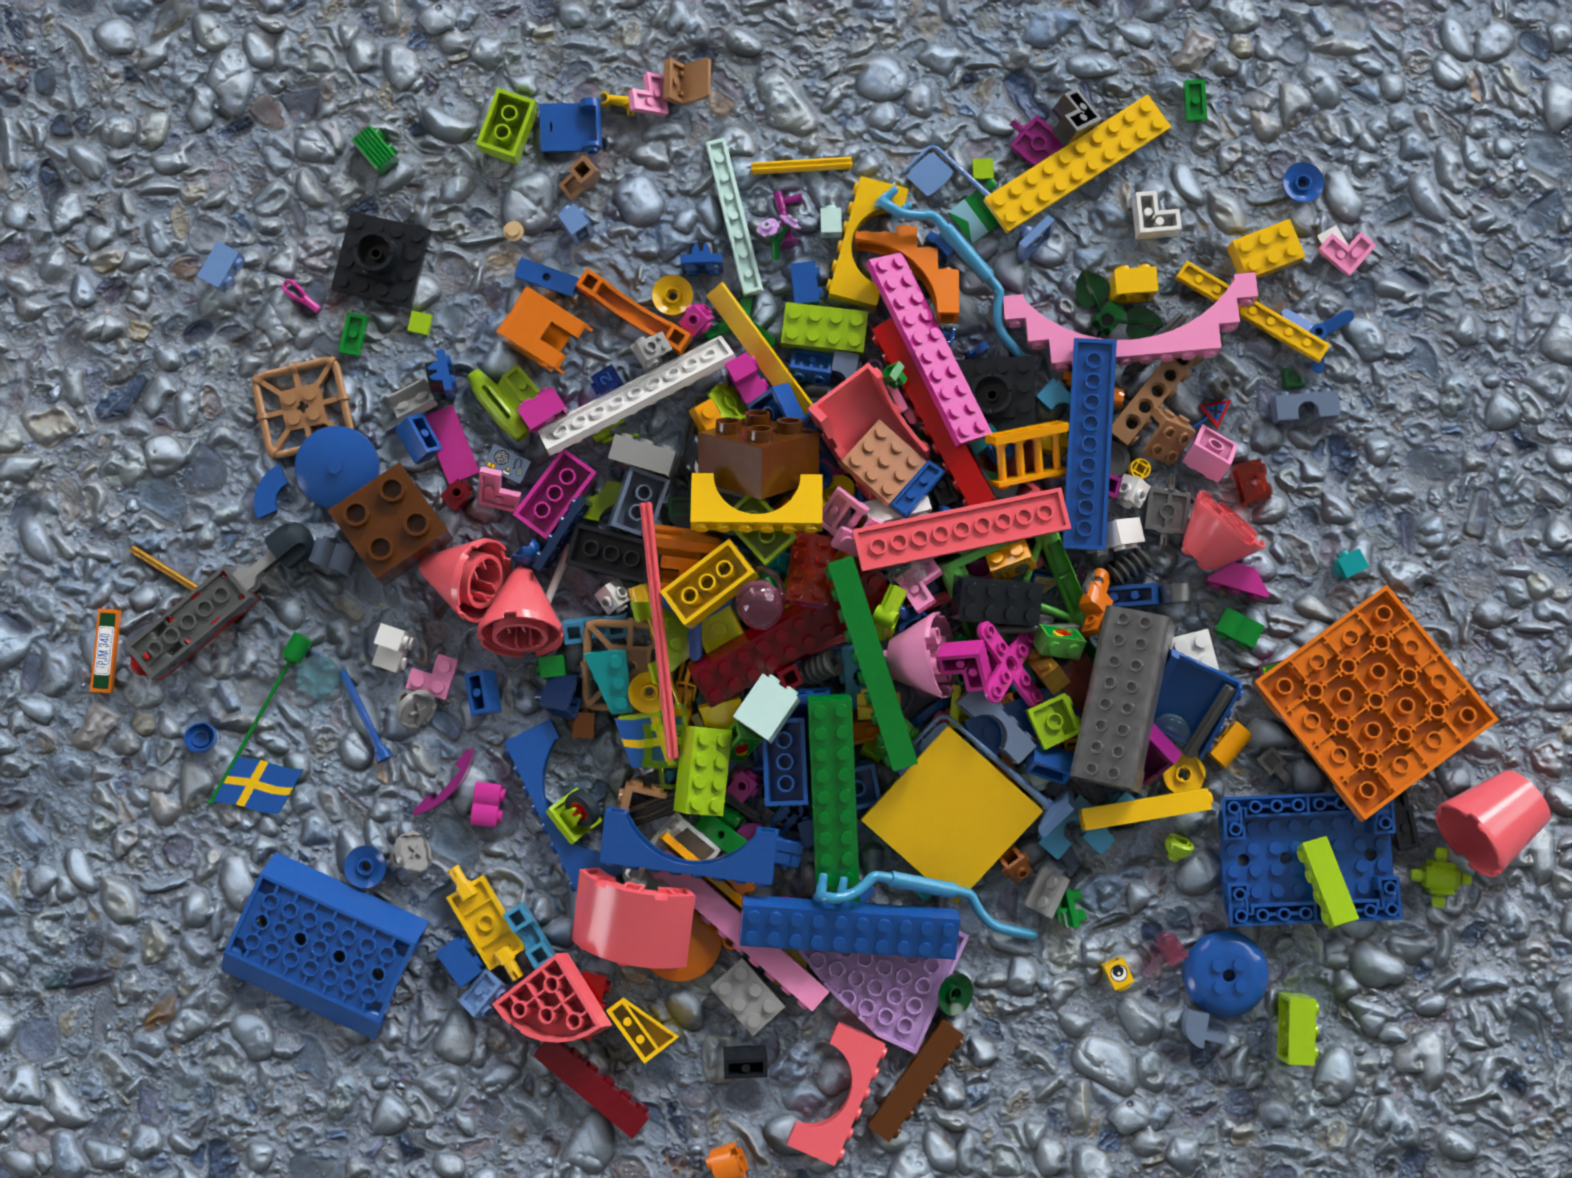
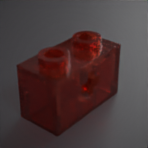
M1261 458L1239 463L1231 467L1242 507L1266 502L1271 499L1272 487L1270 483H1267L1265 476L1267 475V469L1265 464L1261 462ZM1250 480L1256 481L1257 484H1250Z

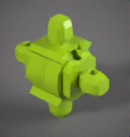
M1438 846L1434 854L1436 859H1426V864H1422L1421 869L1409 870V879L1420 882L1421 886H1424L1425 891L1433 894L1431 896L1433 907L1443 908L1446 902L1444 895L1454 896V890H1459L1460 886H1468L1472 883V876L1460 872V869L1456 868V863L1447 860L1449 858L1448 848Z

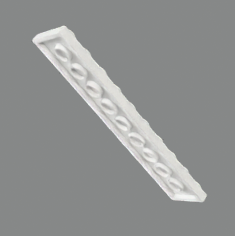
M720 335L556 419L553 423H549L540 429L538 433L550 456L559 453L564 448L579 443L582 439L600 432L601 429L611 424H616L621 419L637 413L640 409L653 405L658 400L674 394L677 390L690 386L695 381L711 375L714 371L725 367L726 363L735 359V354Z

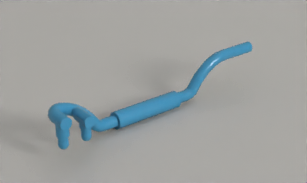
M892 186L888 191H885L874 202V207L878 210L883 208L891 213V218L895 222H898L900 219L932 221L940 230L939 234L982 283L986 282L993 290L992 319L994 329L1000 341L1014 357L1027 356L1010 337L1004 326L1002 307L1005 294L1002 285L993 276V270L951 223L948 224L939 213L933 210H910L912 208L910 202H906L899 207L891 201L898 193V188Z
M873 871L850 889H847L848 878L841 876L835 893L827 892L828 875L820 873L816 892L813 895V900L817 903L839 904L859 897L875 882L887 883L889 887L952 899L955 896L966 898L978 919L986 927L998 934L1034 941L1037 939L1038 934L1037 930L1006 925L994 920L983 908L977 894L967 887L957 886L955 882L891 871L890 873Z

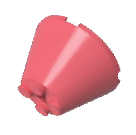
M1199 491L1194 502L1181 550L1187 556H1193L1198 560L1197 565L1204 571L1208 569L1217 570L1259 552L1266 547L1263 540L1259 542L1256 539L1258 533L1237 513L1221 501L1219 504L1211 499L1213 497L1211 494Z

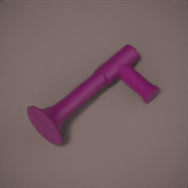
M782 191L773 193L779 216H787L785 205L803 202L801 193L788 197H783ZM780 218L782 228H784L786 223ZM790 227L784 235V242L780 245L782 249H791L801 243V240L793 236Z

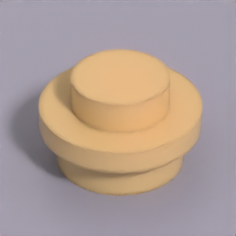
M511 221L504 226L503 234L508 241L517 242L522 239L524 229L520 223Z

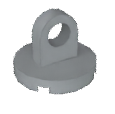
M402 690L396 700L399 723L407 729H417L419 725L428 723L437 709L435 697L426 690Z
M409 831L401 834L396 839L394 849L390 854V861L393 867L402 868L411 874L425 871L432 859L428 841L423 839L419 832Z

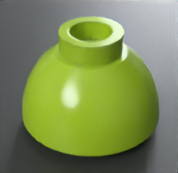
M1178 834L1166 835L1165 849L1168 852V859L1179 862V859L1185 858L1193 852L1194 846L1187 838Z

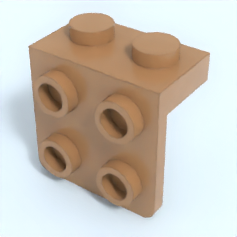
M705 57L687 64H682L672 58L664 60L663 99L675 105L683 106L710 96L711 59Z
M1155 407L1151 415L1160 425L1143 448V453L1172 465L1196 434V431L1190 426V420L1185 416H1175L1173 412L1166 408L1161 410Z
M631 777V780H626L625 788H620L616 804H620V808L629 809L632 792L666 799L668 789L664 788V785L661 783L652 782V785L643 783V779Z

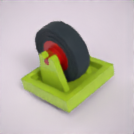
M578 787L545 811L571 845L603 821L595 799L586 791L579 790Z

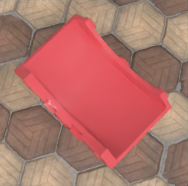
M869 363L808 408L815 426L823 431L820 436L839 464L880 419L925 461L931 460L929 445L924 440L921 441L901 415L900 407L893 403L882 379L884 378L882 372L877 367L873 368ZM841 466V468L844 470V472H845L846 474H849V473ZM856 480L855 486L868 501L877 499Z
M599 867L579 869L572 941L580 949L586 950L600 958L616 962L619 966L630 965L644 968H666L668 970L687 967L696 895L686 886L658 887V891L646 890L645 885L628 881L625 884L616 882V877L606 873Z

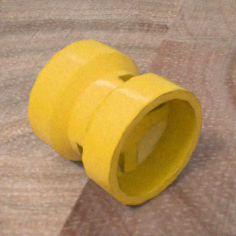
M1138 458L1129 464L1126 473L1144 480L1150 474L1151 465L1146 459Z

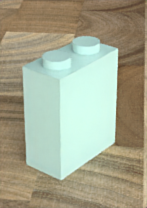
M762 674L733 717L772 744L801 700L797 697V691L789 686L785 689L779 685L781 681L771 674L768 677Z

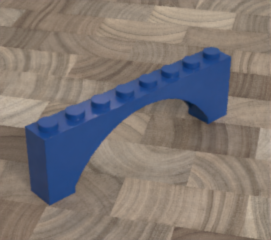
M548 719L504 741L506 745L504 751L509 759L512 758L515 763L513 766L514 772L524 782L522 788L526 796H530L533 801L531 807L535 815H540L542 823H540L545 835L549 834L552 840L549 843L554 854L558 853L561 859L559 865L563 873L567 872L570 878L568 884L572 892H577L579 869L599 867L615 877L625 872V868L623 865H618L617 867L606 866L605 863L600 862L599 851L590 849L577 841L571 845L545 812L549 808L545 794L547 763L557 740L562 738L553 719Z
M608 807L605 811L600 862L605 863L606 866L617 867L618 865L627 866V869L631 870L647 868L649 872L659 873L662 870L669 871V874L676 876L684 873L691 874L690 876L693 878L707 876L712 877L714 881L729 879L733 880L736 884L751 882L755 883L758 887H767L773 883L779 829L758 826L755 835L749 841L727 855L711 860H687L670 855L652 844L633 822L629 815L630 809Z

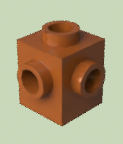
M1015 845L1009 847L998 859L1003 866L1000 868L1006 879L1011 877L1015 884L1033 872L1029 866L1031 860L1024 851L1021 853Z

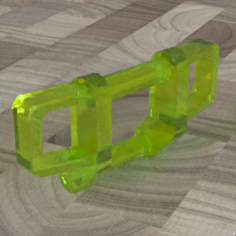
M673 703V707H681L682 724H675L676 731H678V754H680L683 725H688L687 705L685 703ZM661 708L659 724H642V730H644V760L641 761V767L658 768L660 787L663 789H676V784H665L663 768H678L679 756L677 760H652L653 731H664Z

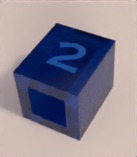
M612 364L591 376L593 383L590 385L596 395L600 393L603 396L624 385Z

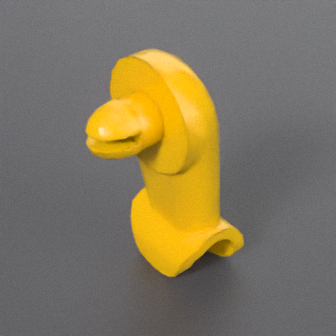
M605 91L600 93V97L606 99V101L600 103L602 108H609L611 105L620 106L627 109L628 116H630V112L634 116L635 112L630 111L628 96L609 95Z

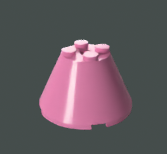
M933 612L892 639H889L888 648L883 653L886 663L888 662L892 681H898L941 698H948L954 692L952 687L956 685V679L954 674L941 675L937 654L942 643L952 642L953 633L947 618L940 616L941 612Z

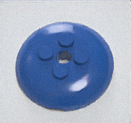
M1221 930L1202 936L1189 949L1183 964V981L1190 998L1201 1009L1215 1016L1235 1017L1247 1013L1261 1001L1268 986L1269 970L1262 950L1254 941L1243 934ZM1230 969L1232 972L1231 977L1224 980V971Z

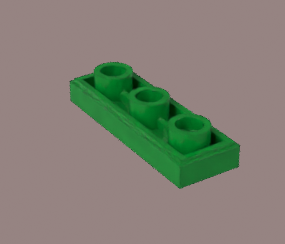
M702 815L695 826L728 854L740 848L748 841L717 816Z

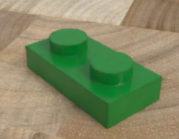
M1185 80L1183 82L1185 123L1206 122L1205 80Z
M347 312L339 353L361 357L369 322L368 316Z

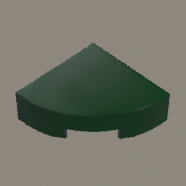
M1280 369L1283 390L1305 387L1303 378L1292 369Z

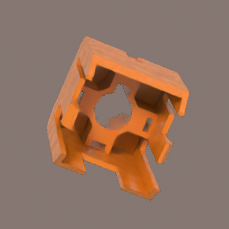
M526 286L514 303L511 312H508L496 330V333L506 345L549 372H553V369L564 375L565 372L559 368L566 358L561 353L562 349L572 335L579 338L585 328L590 332L593 329L585 322Z
M654 524L657 554L662 555L660 567L679 570L659 569V575L662 580L660 582L661 587L664 589L723 544L720 535L709 531L697 532L690 528Z

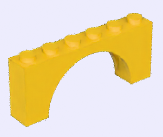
M863 176L860 177L859 183L855 182L852 194L856 196L854 202L850 201L847 213L850 214L849 221H844L842 233H845L843 241L839 240L836 252L840 254L838 260L834 259L831 268V271L834 272L833 279H828L826 291L829 292L828 298L876 311L880 292L876 284L868 280L857 268L852 256V241L855 231H858L866 221L877 215L889 213L883 208L878 210L874 207V202L885 191H888L892 186H896L899 191L891 201L901 207L906 202L908 188Z
M692 473L691 530L697 532L717 530L723 533L730 530H739L743 533H749L752 530H758L763 533H772L774 531L816 533L822 531V475L801 474L798 489L787 504L773 512L750 514L733 508L723 500L716 489L714 473Z

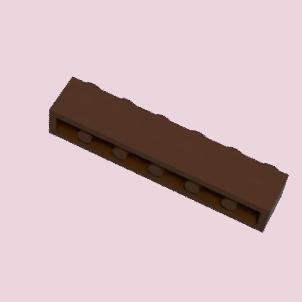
M943 1017L940 1018L918 1049L917 1054L913 1056L868 1120L867 1124L870 1129L888 1142L892 1138L896 1139L902 1131L900 1127L905 1120H910L915 1112L913 1108L916 1103H921L927 1095L926 1089L930 1084L933 1086L940 1076L938 1072L942 1066L946 1068L952 1059L950 1055L954 1049L958 1050L962 1046L964 1034L961 1030Z

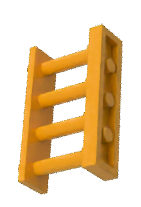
M1056 420L985 434V443L992 444L996 448L998 478L988 480V484L996 486L999 490H1005L1014 484L1048 477H1064L1067 467L1061 466L1059 436H1061V433L1069 431V423ZM1049 435L1051 437L1053 467L1043 469L1041 440H1043V436ZM1031 439L1033 441L1035 471L1025 472L1023 443H1025V440ZM1008 443L1015 444L1017 474L1007 476L1005 447H1007Z

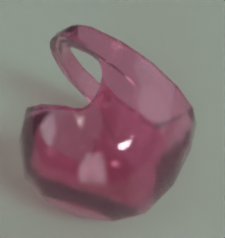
M753 566L752 568L755 572L762 571L770 574L776 580L778 589L762 580L750 581L744 584L737 592L736 607L739 616L747 626L755 630H766L776 625L783 615L786 604L785 587L778 574L771 568Z

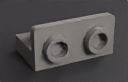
M425 378L388 396V400L392 404L400 424L406 417L423 413L438 405L434 393H431Z
M1041 866L1027 894L1024 905L1053 919L1070 879Z

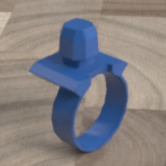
M902 604L896 624L898 631L903 632L908 623L919 620L921 615L927 617V614L924 611L918 614L913 605L908 608Z

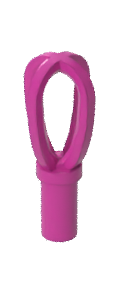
M291 279L284 281L281 288L285 294L306 305L316 314L320 312L322 307L310 299V296L306 295L296 282ZM288 284L293 285L300 291L303 298L289 292L286 286Z

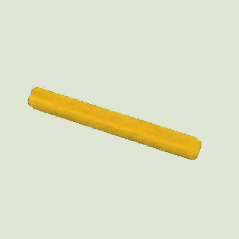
M851 157L751 163L753 175L852 168Z

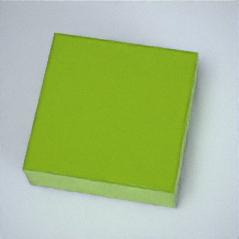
M993 158L972 160V177L976 181L994 179Z
M412 311L407 331L429 336L433 316Z

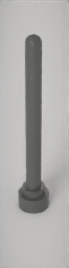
M991 623L999 634L1036 633L1038 626ZM1078 623L1044 624L1077 629L1078 631H1081L1082 626Z

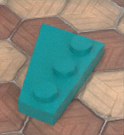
M626 648L583 653L611 714L633 712V706L628 697L630 680Z

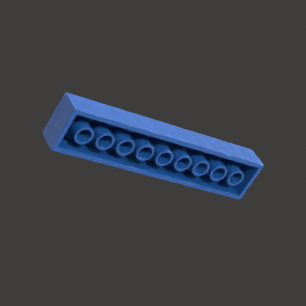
M743 895L739 942L740 946L956 960L961 919L957 909L860 902L830 904L817 903L813 899Z

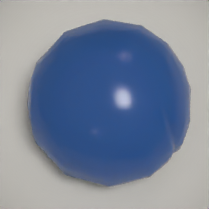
M533 537L532 540H529L530 545L521 547L511 557V560L523 567L533 565L535 563L533 561L538 551H542L540 540Z
M207 722L194 723L187 728L184 734V743L193 753H207L217 743L216 730Z

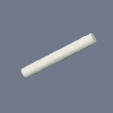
M566 544L546 592L550 604L567 565L565 561L569 544Z

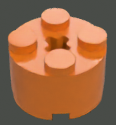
M737 1141L710 1150L709 1157H706V1164L708 1169L712 1170L714 1178H746L745 1172L749 1171L742 1148L736 1147Z

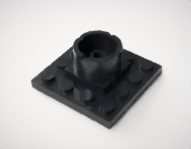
M351 211L331 290L412 309L432 231L423 227Z
M1034 356L956 360L988 424L992 423L998 432L1036 425ZM990 395H996L994 399L989 398Z

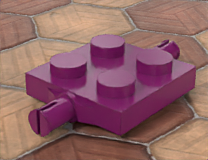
M1038 115L1024 126L1015 118L1009 124L1018 132L1017 138L1010 144L1009 148L1032 167L1064 147L1052 132L1053 128Z

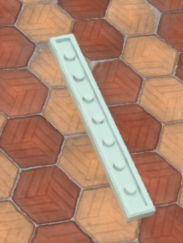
M721 138L705 142L743 297L764 293L726 139Z

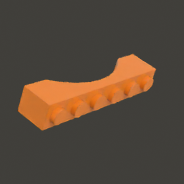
M586 268L575 284L580 293L649 337L663 332L673 349L671 351L679 356L683 355L692 341L690 333L639 305L588 268Z

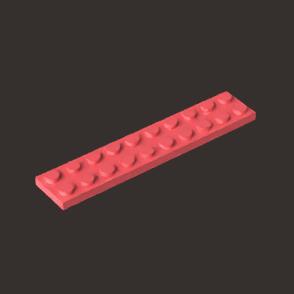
M1060 487L852 530L862 573L1068 531L1071 529Z

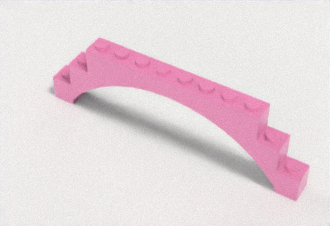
M1255 272L1234 274L1230 287L1213 306L1199 317L1179 328L1152 337L1117 340L1116 364L1126 366L1130 365L1131 362L1148 364L1153 360L1169 362L1175 358L1191 360L1197 356L1212 358L1219 355L1221 350L1220 330L1226 333L1237 329L1240 323L1238 305L1241 307L1251 306L1255 304L1258 298ZM1024 294L1003 297L1004 326L1019 328L1025 325L1027 348L1040 350L1048 346L1050 370L1056 369V371L1061 372L1072 368L1074 338L1103 339L1083 335L1054 323L1026 302Z

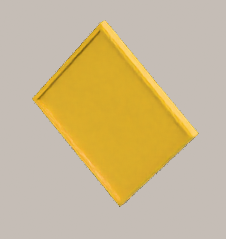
M947 725L917 757L918 764L909 766L861 818V821L924 877L955 882L957 886L971 889L1036 820L1043 810ZM955 896V898L949 899L957 904L962 898Z

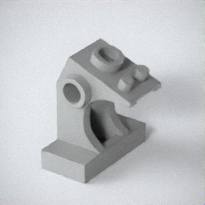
M663 332L650 337H641L630 345L645 373L663 365L664 363L660 357L673 350Z

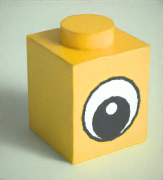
M1120 955L1101 964L1111 988L1115 991H1124L1131 987V983L1135 982L1124 958Z

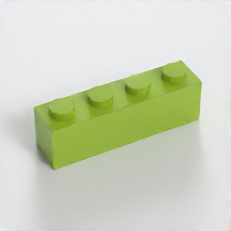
M1327 836L1300 844L1297 847V856L1299 861L1303 862L1306 869V880L1313 887V898L1320 905L1323 923L1328 926V929H1332L1358 920L1359 916Z

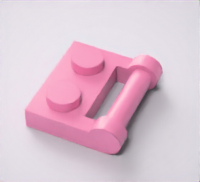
M839 486L822 509V527L835 536L839 530L837 526L850 507H852L856 511L845 527L853 530L861 517L867 514L869 507L859 502Z

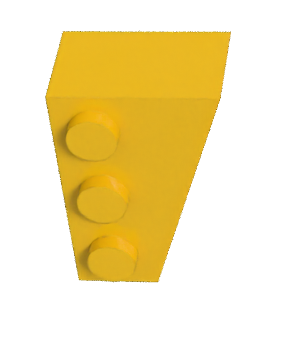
M624 997L606 1009L608 1015L644 1064L679 1037Z

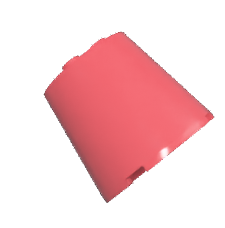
M1510 770L1503 771L1441 803L1436 807L1438 813L1435 814L1437 827L1452 851L1457 856L1461 854L1467 859L1470 868L1488 877H1496L1502 873L1545 827L1551 818L1549 806L1540 791L1528 779Z

